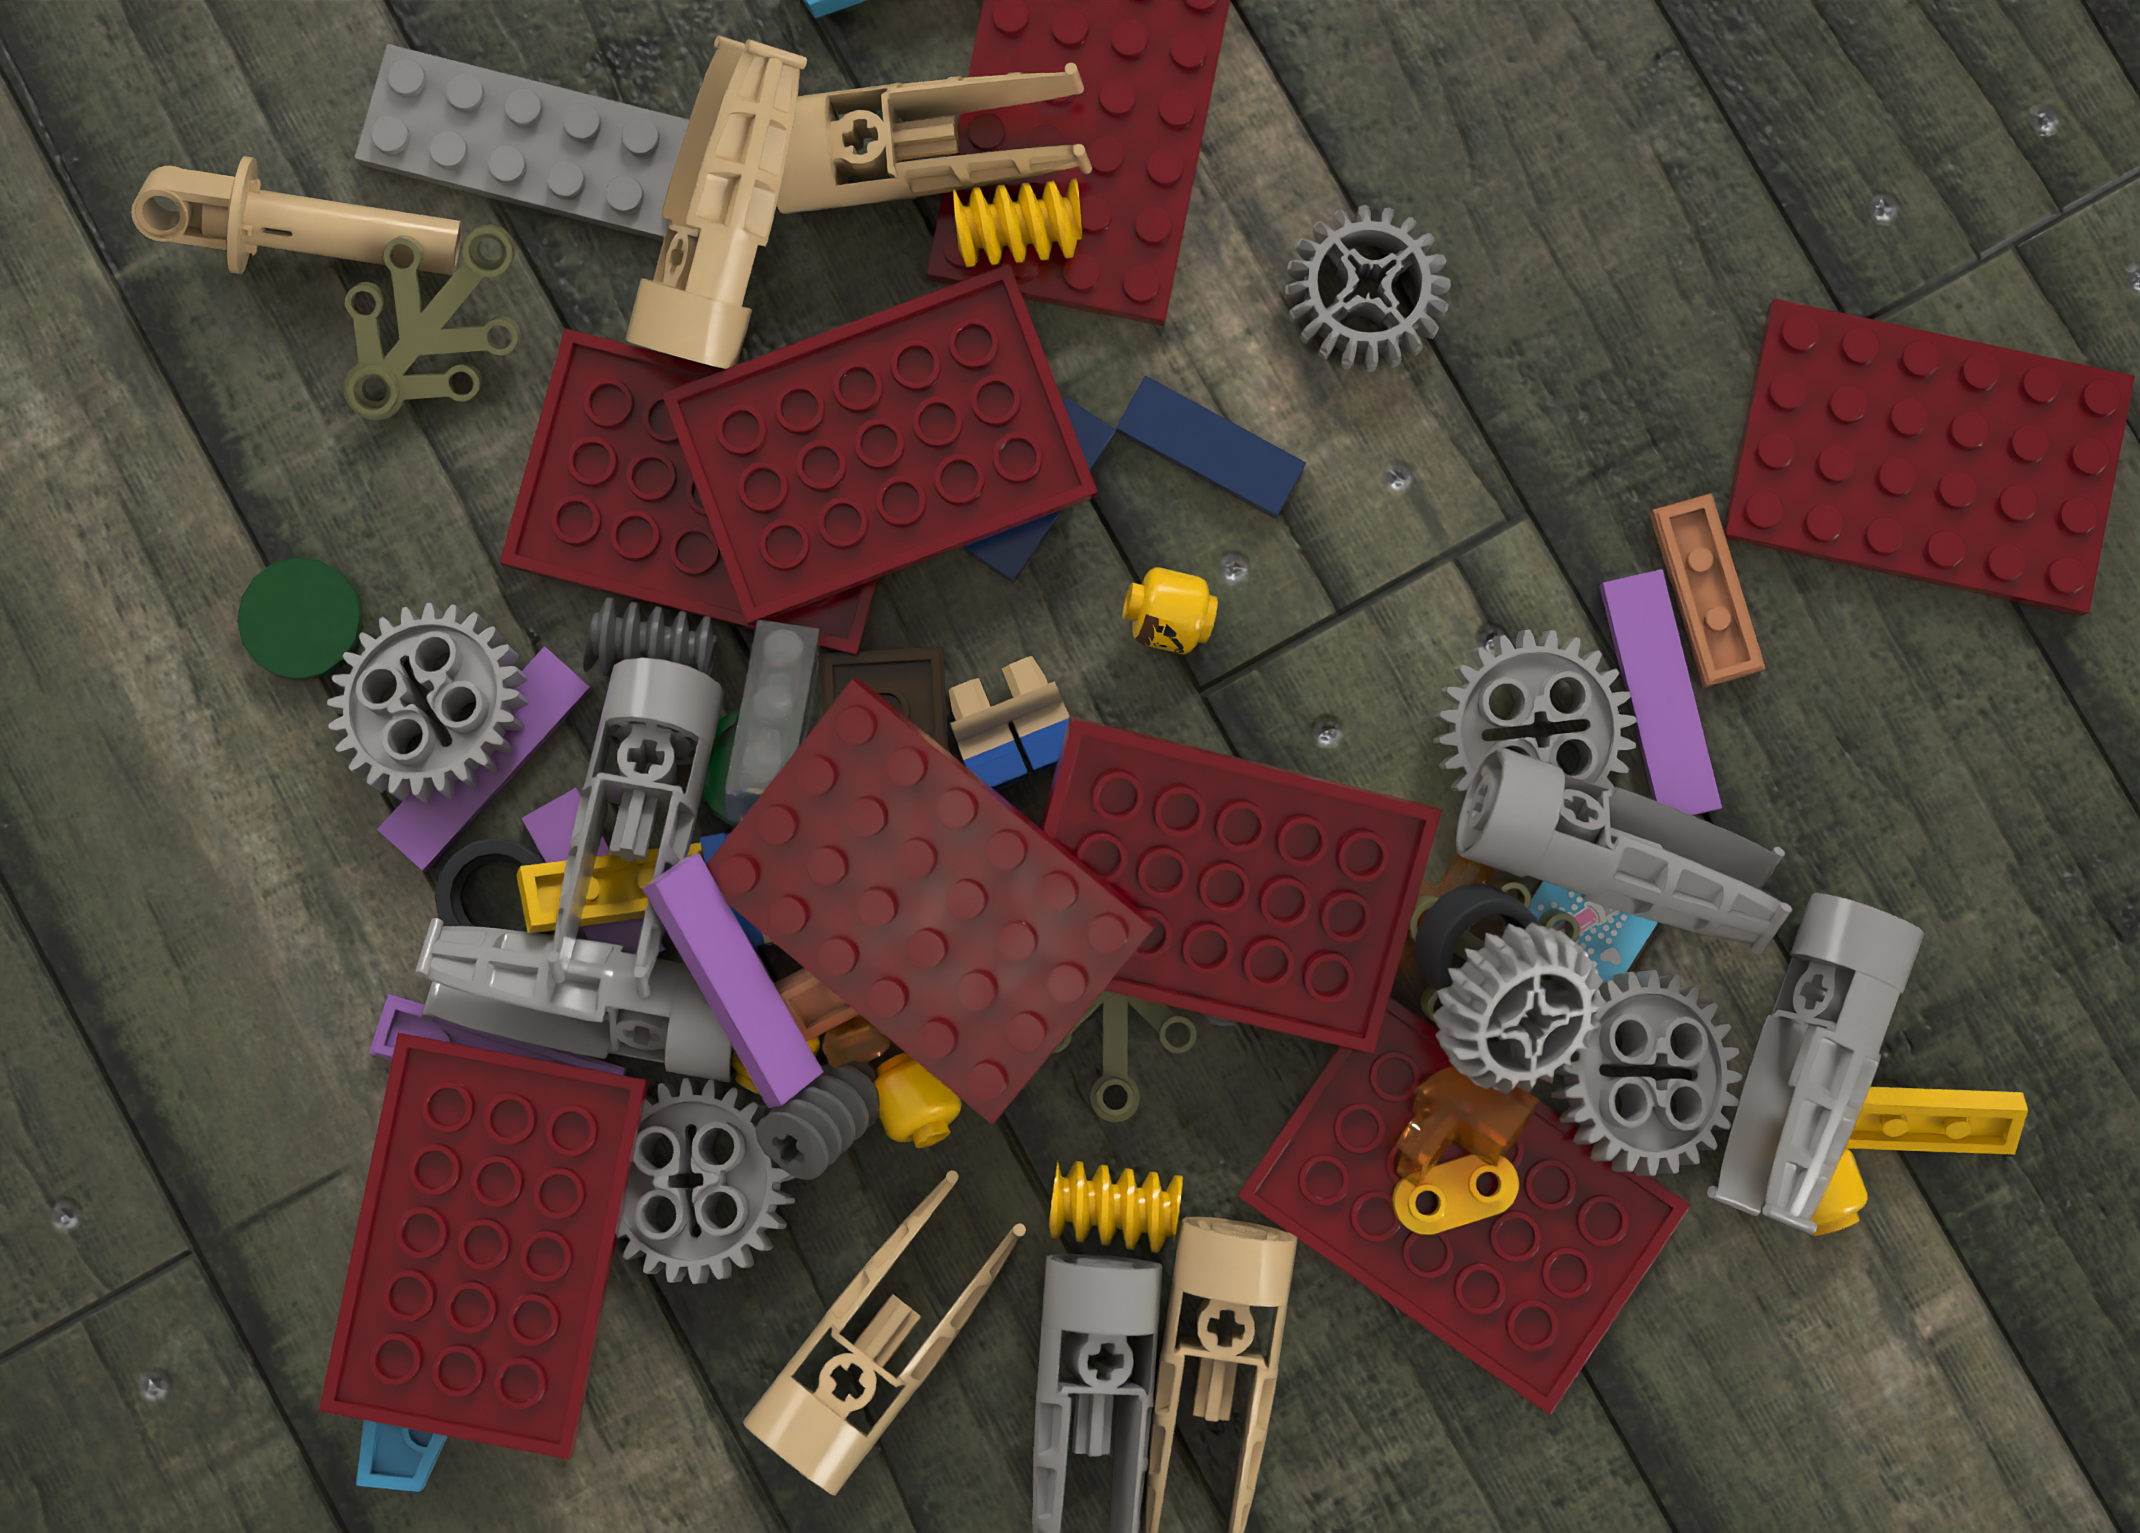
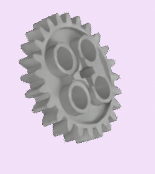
M432 603L426 604L422 619H419L408 607L402 608L401 625L396 627L384 617L380 618L379 627L382 635L376 640L362 632L359 638L366 649L362 655L348 652L343 654L346 662L353 667L350 675L338 674L332 677V681L345 690L344 695L327 700L329 707L343 715L331 722L328 727L337 736L344 738L335 749L346 759L352 760L348 768L362 779L368 777L366 783L381 793L388 788L390 794L401 801H405L412 790L413 795L423 803H429L434 786L448 799L454 798L456 780L460 779L472 789L476 788L477 778L474 770L479 766L495 773L498 769L491 757L492 753L495 750L512 753L514 750L510 743L503 738L506 730L518 731L524 728V724L511 714L512 710L527 706L529 700L519 691L513 690V688L527 681V677L517 667L512 666L520 657L508 644L503 645L506 637L494 626L487 628L488 623L475 612L466 618V614L456 605L451 604L443 616L442 612ZM450 652L446 665L433 672V665L442 654ZM407 659L410 661L417 681L430 691L427 695V701L404 669L403 665ZM397 683L394 695L388 701L380 704L383 692L389 686ZM476 701V708L473 714L468 719L458 722L461 710L468 703ZM428 703L438 719L447 727L452 737V744L446 747L439 724L425 714L429 709ZM423 733L419 747L413 752L406 754V746L415 735Z
M1531 630L1518 631L1516 649L1505 635L1494 638L1495 656L1483 647L1473 649L1471 651L1478 668L1473 669L1463 664L1457 665L1453 670L1463 685L1461 688L1443 687L1441 689V693L1454 703L1452 710L1434 712V718L1450 724L1449 733L1433 738L1434 744L1451 746L1453 753L1439 763L1440 769L1458 768L1461 772V775L1450 788L1453 791L1468 789L1479 764L1487 753L1496 746L1508 747L1517 753L1558 767L1556 761L1557 751L1565 741L1573 743L1580 754V763L1570 776L1608 789L1615 788L1607 778L1609 772L1628 773L1629 768L1616 758L1618 750L1636 748L1635 742L1620 736L1621 728L1637 722L1634 716L1619 714L1617 706L1631 697L1630 692L1612 693L1609 688L1610 684L1618 676V670L1612 669L1600 673L1595 670L1602 655L1599 650L1591 651L1582 658L1578 657L1580 639L1577 637L1569 638L1558 649L1557 634L1554 630L1544 631L1538 646H1536ZM1558 679L1567 682L1572 688L1574 695L1570 709L1564 714L1557 711L1550 701V690ZM1498 685L1506 688L1511 693L1514 701L1511 714L1504 720L1495 717L1489 707V696ZM1584 719L1588 724L1585 731L1542 735L1536 737V739L1532 737L1497 741H1484L1482 739V732L1493 728Z
M1657 970L1636 972V975L1634 972L1614 974L1613 981L1605 980L1598 988L1600 995L1606 1002L1594 1012L1601 1026L1586 1032L1585 1038L1589 1048H1577L1570 1056L1573 1068L1560 1065L1554 1070V1074L1564 1076L1565 1085L1552 1091L1551 1096L1557 1099L1568 1098L1570 1107L1563 1112L1559 1119L1561 1123L1579 1122L1581 1126L1576 1132L1573 1142L1576 1145L1592 1144L1595 1142L1591 1155L1592 1160H1612V1171L1632 1172L1634 1170L1635 1176H1655L1657 1172L1658 1174L1678 1173L1679 1165H1697L1700 1163L1698 1150H1715L1718 1147L1710 1130H1729L1731 1124L1721 1113L1722 1107L1738 1106L1739 1100L1726 1092L1728 1083L1742 1080L1741 1074L1727 1070L1726 1062L1740 1054L1739 1048H1723L1721 1039L1728 1034L1731 1026L1730 1024H1712L1711 1019L1718 1007L1715 1002L1696 1005L1700 994V988L1697 985L1680 988V978L1678 975L1658 977ZM1617 1028L1622 1036V1048L1620 1051L1615 1043ZM1672 1032L1676 1038L1677 1043L1675 1054L1672 1051L1670 1044ZM1604 1065L1610 1067L1637 1066L1641 1069H1687L1691 1071L1692 1079L1689 1081L1682 1079L1655 1080L1651 1077H1605L1600 1074L1599 1067ZM1617 1091L1622 1101L1620 1114L1617 1113L1614 1103ZM1672 1095L1677 1107L1675 1116H1673L1670 1109Z
M684 1078L681 1084L680 1095L673 1084L668 1083L658 1084L659 1103L650 1095H646L617 1240L627 1237L630 1239L623 1254L626 1260L637 1259L645 1253L647 1254L644 1262V1273L657 1274L666 1264L667 1282H681L686 1275L687 1269L692 1284L707 1283L710 1268L718 1280L728 1279L732 1277L731 1259L740 1268H751L754 1266V1261L749 1247L752 1246L760 1251H770L773 1248L770 1239L764 1232L766 1228H786L787 1223L775 1213L777 1205L795 1203L793 1196L780 1191L781 1182L791 1180L795 1176L780 1168L777 1163L765 1155L758 1144L755 1128L764 1114L766 1105L763 1102H753L743 1109L746 1090L733 1087L723 1098L722 1081L708 1080L701 1092L697 1079ZM691 1125H695L697 1128V1133L693 1140L688 1135V1129ZM723 1130L729 1132L734 1142V1152L731 1158L724 1164L716 1159L713 1152L714 1140ZM666 1135L673 1144L674 1152L670 1163L662 1168L655 1161L653 1151L657 1140L661 1136ZM696 1173L703 1174V1186L687 1188V1176H692ZM726 1193L733 1197L737 1205V1216L734 1222L727 1228L719 1222L716 1215L717 1203ZM665 1198L672 1201L677 1213L676 1221L668 1231L660 1227L656 1218L657 1207ZM696 1222H698L702 1230L699 1237H695L693 1234Z

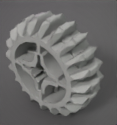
M1366 205L1359 207L1356 223H1351L1348 214L1344 210L1336 211L1333 218L1335 232L1327 224L1318 221L1312 229L1316 242L1300 239L1296 252L1303 260H1293L1288 263L1286 273L1298 282L1285 286L1284 297L1290 301L1302 302L1290 310V322L1302 323L1310 320L1311 323L1301 333L1300 339L1304 344L1311 343L1321 336L1324 342L1321 345L1318 356L1326 360L1331 356L1334 348L1344 351L1341 358V368L1344 369L1351 368L1355 355H1364L1365 370L1373 372L1377 367L1378 354L1383 353L1390 367L1399 366L1401 362L1399 345L1407 353L1417 356L1423 348L1418 335L1433 339L1439 330V326L1431 317H1444L1448 310V303L1437 296L1449 291L1451 281L1444 276L1433 275L1444 268L1446 263L1445 256L1443 254L1425 256V253L1428 252L1434 242L1432 234H1424L1417 240H1414L1410 236L1413 233L1416 221L1409 217L1403 222L1400 229L1392 226L1394 211L1391 208L1383 210L1379 222L1371 221V211ZM1372 246L1390 252V254L1380 260H1370L1360 255L1355 248L1350 251L1348 248ZM1331 259L1337 267L1335 275L1343 285V290L1336 296L1334 303L1325 308L1319 295L1317 280L1319 271ZM1408 269L1415 285L1416 303L1412 313L1404 319L1397 310L1399 302L1392 292V286L1398 282L1400 275ZM1383 278L1375 299H1370L1369 292L1366 298L1357 295L1351 299L1359 279H1364L1366 285L1368 279L1377 283ZM1354 317H1365L1373 321L1379 329L1385 326L1388 330L1373 333L1360 332L1345 327L1342 324Z
M1533 922L1525 930L1509 924L1502 939L1486 933L1484 947L1478 952L1465 948L1468 961L1461 969L1448 968L1453 983L1451 986L1437 991L1444 1006L1432 1014L1437 1021V1026L1440 1028L1436 1037L1440 1041L1441 1048L1449 1056V1062L1461 1074H1465L1474 1084L1481 1085L1486 1090L1493 1087L1495 1090H1500L1506 1095L1515 1086L1530 1092L1537 1078L1552 1083L1554 1070L1560 1065L1573 1068L1570 1056L1577 1048H1589L1585 1034L1587 1031L1601 1026L1594 1012L1606 1003L1598 990L1603 980L1593 967L1594 963L1589 959V954L1563 932H1557L1553 928L1547 930L1545 927L1538 926ZM1551 974V980L1541 982L1540 975ZM1499 1037L1498 1042H1486V1038Z

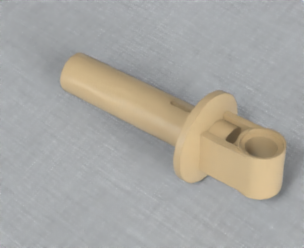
M243 156L235 177L187 170L175 166L156 168L146 178L132 205L133 222L143 235L160 242L169 241L227 250L228 268L230 273L242 274L244 272L249 254L251 253L253 257L257 252V246L385 265L383 260L385 246L394 238L402 235L415 238L423 248V261L417 270L453 275L458 264L462 232L461 221L260 190L261 181L258 178V166L254 157ZM154 196H164L171 199L179 210L169 211L163 209L156 203ZM399 244L393 249V258L399 265H412L414 254L410 247Z

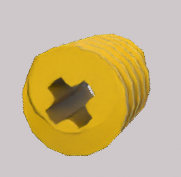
M1077 178L1070 180L1066 197L1061 196L1054 180L1047 181L1040 200H1037L1029 183H1022L1017 202H1012L1005 185H998L992 204H987L980 187H975L971 190L968 206H963L955 189H953L958 248L966 267H975L980 248H984L991 265L1000 263L1004 246L1009 247L1017 263L1024 262L1028 244L1034 245L1040 260H1048L1052 244L1057 241L1065 258H1073L1077 240L1082 239Z
M1058 1161L1049 1218L1051 1237L1059 1239L1067 1223L1071 1222L1073 1223L1076 1241L1085 1242L1092 1227L1098 1226L1101 1244L1109 1246L1117 1230L1120 1229L1123 1230L1126 1248L1134 1249L1142 1233H1148L1151 1251L1159 1253L1168 1236L1173 1237L1175 1241L1183 1176L1174 1175L1167 1190L1164 1192L1161 1189L1159 1176L1156 1172H1149L1141 1188H1137L1133 1169L1125 1168L1115 1185L1111 1182L1107 1165L1100 1164L1092 1180L1087 1181L1083 1162L1075 1161L1067 1177H1062Z

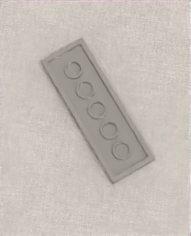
M387 44L355 154V160L362 166L663 242L669 219L661 217L662 208L689 120Z

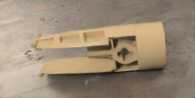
M718 35L714 43L715 48L718 49L712 58L699 90L662 208L661 217L669 219L655 275L653 281L641 278L625 340L684 359L727 369L738 365L752 309L744 307L742 304L758 245L766 247L769 239L794 123L800 69L803 70L805 68L807 58L750 39L744 44Z
M1068 63L1065 66V72L1023 74L1022 72L1008 73L1007 75L968 78L957 76L949 77L945 80L907 84L899 82L798 96L785 169L777 201L778 210L782 214H791L902 199H916L919 196L952 192L953 189L955 191H968L975 187L1020 179L1028 180L1035 178V176L1079 167L1083 174H1089L1092 166L1086 150L1081 144L1014 149L902 162V160L959 153L958 146L960 145L955 116L898 123V117H901L903 121L925 119L1081 94L1084 91V86L1077 66L1074 63ZM882 109L883 121L878 115L870 111ZM841 114H846V115L843 116L841 119H840V117H839V115H841ZM873 138L874 141L868 143V153L859 155L857 151L863 149L864 139ZM888 174H889L890 177H891L890 179H883V178H885ZM854 176L867 182L848 184V177Z
M949 1171L946 1174V1177L910 1213L867 1262L742 1422L746 1428L769 1448L831 1495L835 1496L913 1393L933 1370L994 1282L1020 1237L1026 1232L1023 1224H1016L1009 1231L897 1378L883 1367L922 1317L892 1294L854 1344L844 1338L840 1332L956 1184L958 1174L955 1171ZM831 1327V1336L852 1353H843L834 1356L828 1361L820 1373L819 1387L813 1392L793 1377V1375ZM851 1363L864 1371L859 1382L866 1389L858 1398L849 1393L846 1400H842L833 1393L837 1382L831 1374L838 1365H841L847 1371ZM876 1371L896 1388L904 1385V1387L866 1435L846 1417L851 1411L862 1408L871 1400L876 1390Z
M1185 1217L1181 1220L1153 1406L1143 1533H1158L1185 1355L1201 1357L1192 1414L1205 1417V1420L1218 1422V1419L1230 1420L1238 1363L1253 1365L1228 1533H1244L1264 1451L1276 1388L1279 1357L1298 1239L1291 1233L1260 1224L1223 1218ZM1183 1291L1204 1297L1196 1313L1197 1330L1200 1339L1180 1336L1176 1341ZM1250 1305L1274 1307L1266 1356L1263 1355L1261 1348L1248 1347L1255 1334L1254 1318ZM1220 1310H1232L1235 1322L1241 1324L1240 1328L1231 1326V1335L1229 1336L1217 1335L1215 1323L1209 1321L1211 1317L1219 1319Z

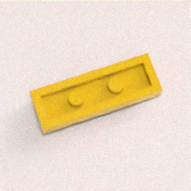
M701 843L690 844L687 857L699 853L705 863ZM660 848L648 849L646 860L635 859V863L623 861L622 857L617 855L597 856L579 927L644 918L648 897L642 888L653 881ZM567 860L520 866L516 876L528 934L555 930Z
M1870 1087L1845 1148L2015 1155L2028 1108L2023 1092Z

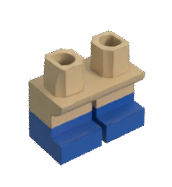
M1032 656L1002 668L1013 698L990 707L979 678L969 680L949 689L952 712L956 720L950 724L965 766L995 791L1029 778L1009 729L1011 726H1014L1034 776L1057 767L1070 716L1055 681L1048 684L1044 673Z

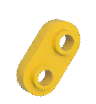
M1475 1152L1411 1172L1403 1177L1394 1190L1393 1209L1400 1223L1409 1230L1423 1235L1436 1234L1497 1215L1508 1209L1518 1193V1175L1513 1165L1505 1157L1493 1152ZM1484 1172H1492L1498 1180L1497 1190L1490 1196L1481 1195L1476 1188L1477 1178ZM1423 1191H1432L1437 1196L1438 1206L1433 1213L1422 1215L1416 1209V1198Z

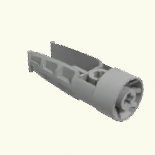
M650 658L627 659L615 664L613 667L572 832L557 913L553 950L549 951L546 957L553 980L557 983L565 980L606 822L608 802L620 804L609 848L611 855L621 856L622 860L635 863V859L646 860L657 811L668 814L653 880L688 855L725 694L720 684L703 672L675 662ZM610 745L618 750L617 763L620 776L604 773ZM648 763H656V765H651L648 774L638 773L644 772ZM693 764L687 791L684 794L681 787L677 786L678 773L676 765ZM649 899L633 970L637 992L642 998L650 995L648 979L666 930Z
M1500 746L1491 749L1479 764L1462 804L1456 834L1457 854L1522 878L1528 875L1582 894L1581 898L1608 908L1695 933L1752 944L1751 951L1757 955L1763 953L1792 911L1791 906L1787 903H1782L1761 891L1784 857L1785 852L1783 849L1775 847L1771 852L1731 831L1658 801L1622 788L1608 789L1563 773V769Z
M1821 893L1811 895L1790 952L1792 959L1772 1015H1768L1764 1022L1728 1138L1718 1187L1710 1186L1708 1188L1707 1196L1753 1216L1760 1214L1761 1207L1765 1202L1762 1209L1763 1215L1808 1234L1816 1232L1817 1224L1810 1220L1815 1214L1835 1173L1875 1076L1881 1058L1879 1051L1898 997L1904 992L1924 936V932L1920 928L1892 914L1852 900Z
M433 918L431 920L414 973L419 978H426L432 981L421 1015L424 1020L432 1021L435 1016L477 1031L595 1058H606L608 1053L665 1063V1069L668 1072L729 1083L733 1080L736 1071L730 1065L731 1053H736L685 962L680 963L656 958L648 979L650 995L642 998L638 995L633 975L636 954L622 952L623 946L576 938L565 980L557 983L553 980L546 958L547 953L553 950L554 935L528 934V932L474 926H443L444 922L441 919Z
M1055 1254L1046 1256L1033 1447V1533H1060L1071 1398L1068 1397V1393H1076L1072 1452L1075 1454H1087L1088 1456H1101L1102 1454L1110 1453L1113 1397L1117 1395L1110 1533H1139L1145 1471H1147L1148 1467L1147 1453L1154 1394L1162 1265L1159 1263L1136 1258L1094 1254ZM1062 1330L1071 1331L1064 1341L1062 1357L1068 1372L1075 1377L1058 1376ZM1127 1335L1136 1336L1134 1367L1133 1354L1127 1343ZM1101 1347L1106 1349V1359L1096 1360L1094 1367L1087 1363L1089 1355L1099 1354ZM1133 1367V1381L1131 1382L1127 1378L1130 1376Z

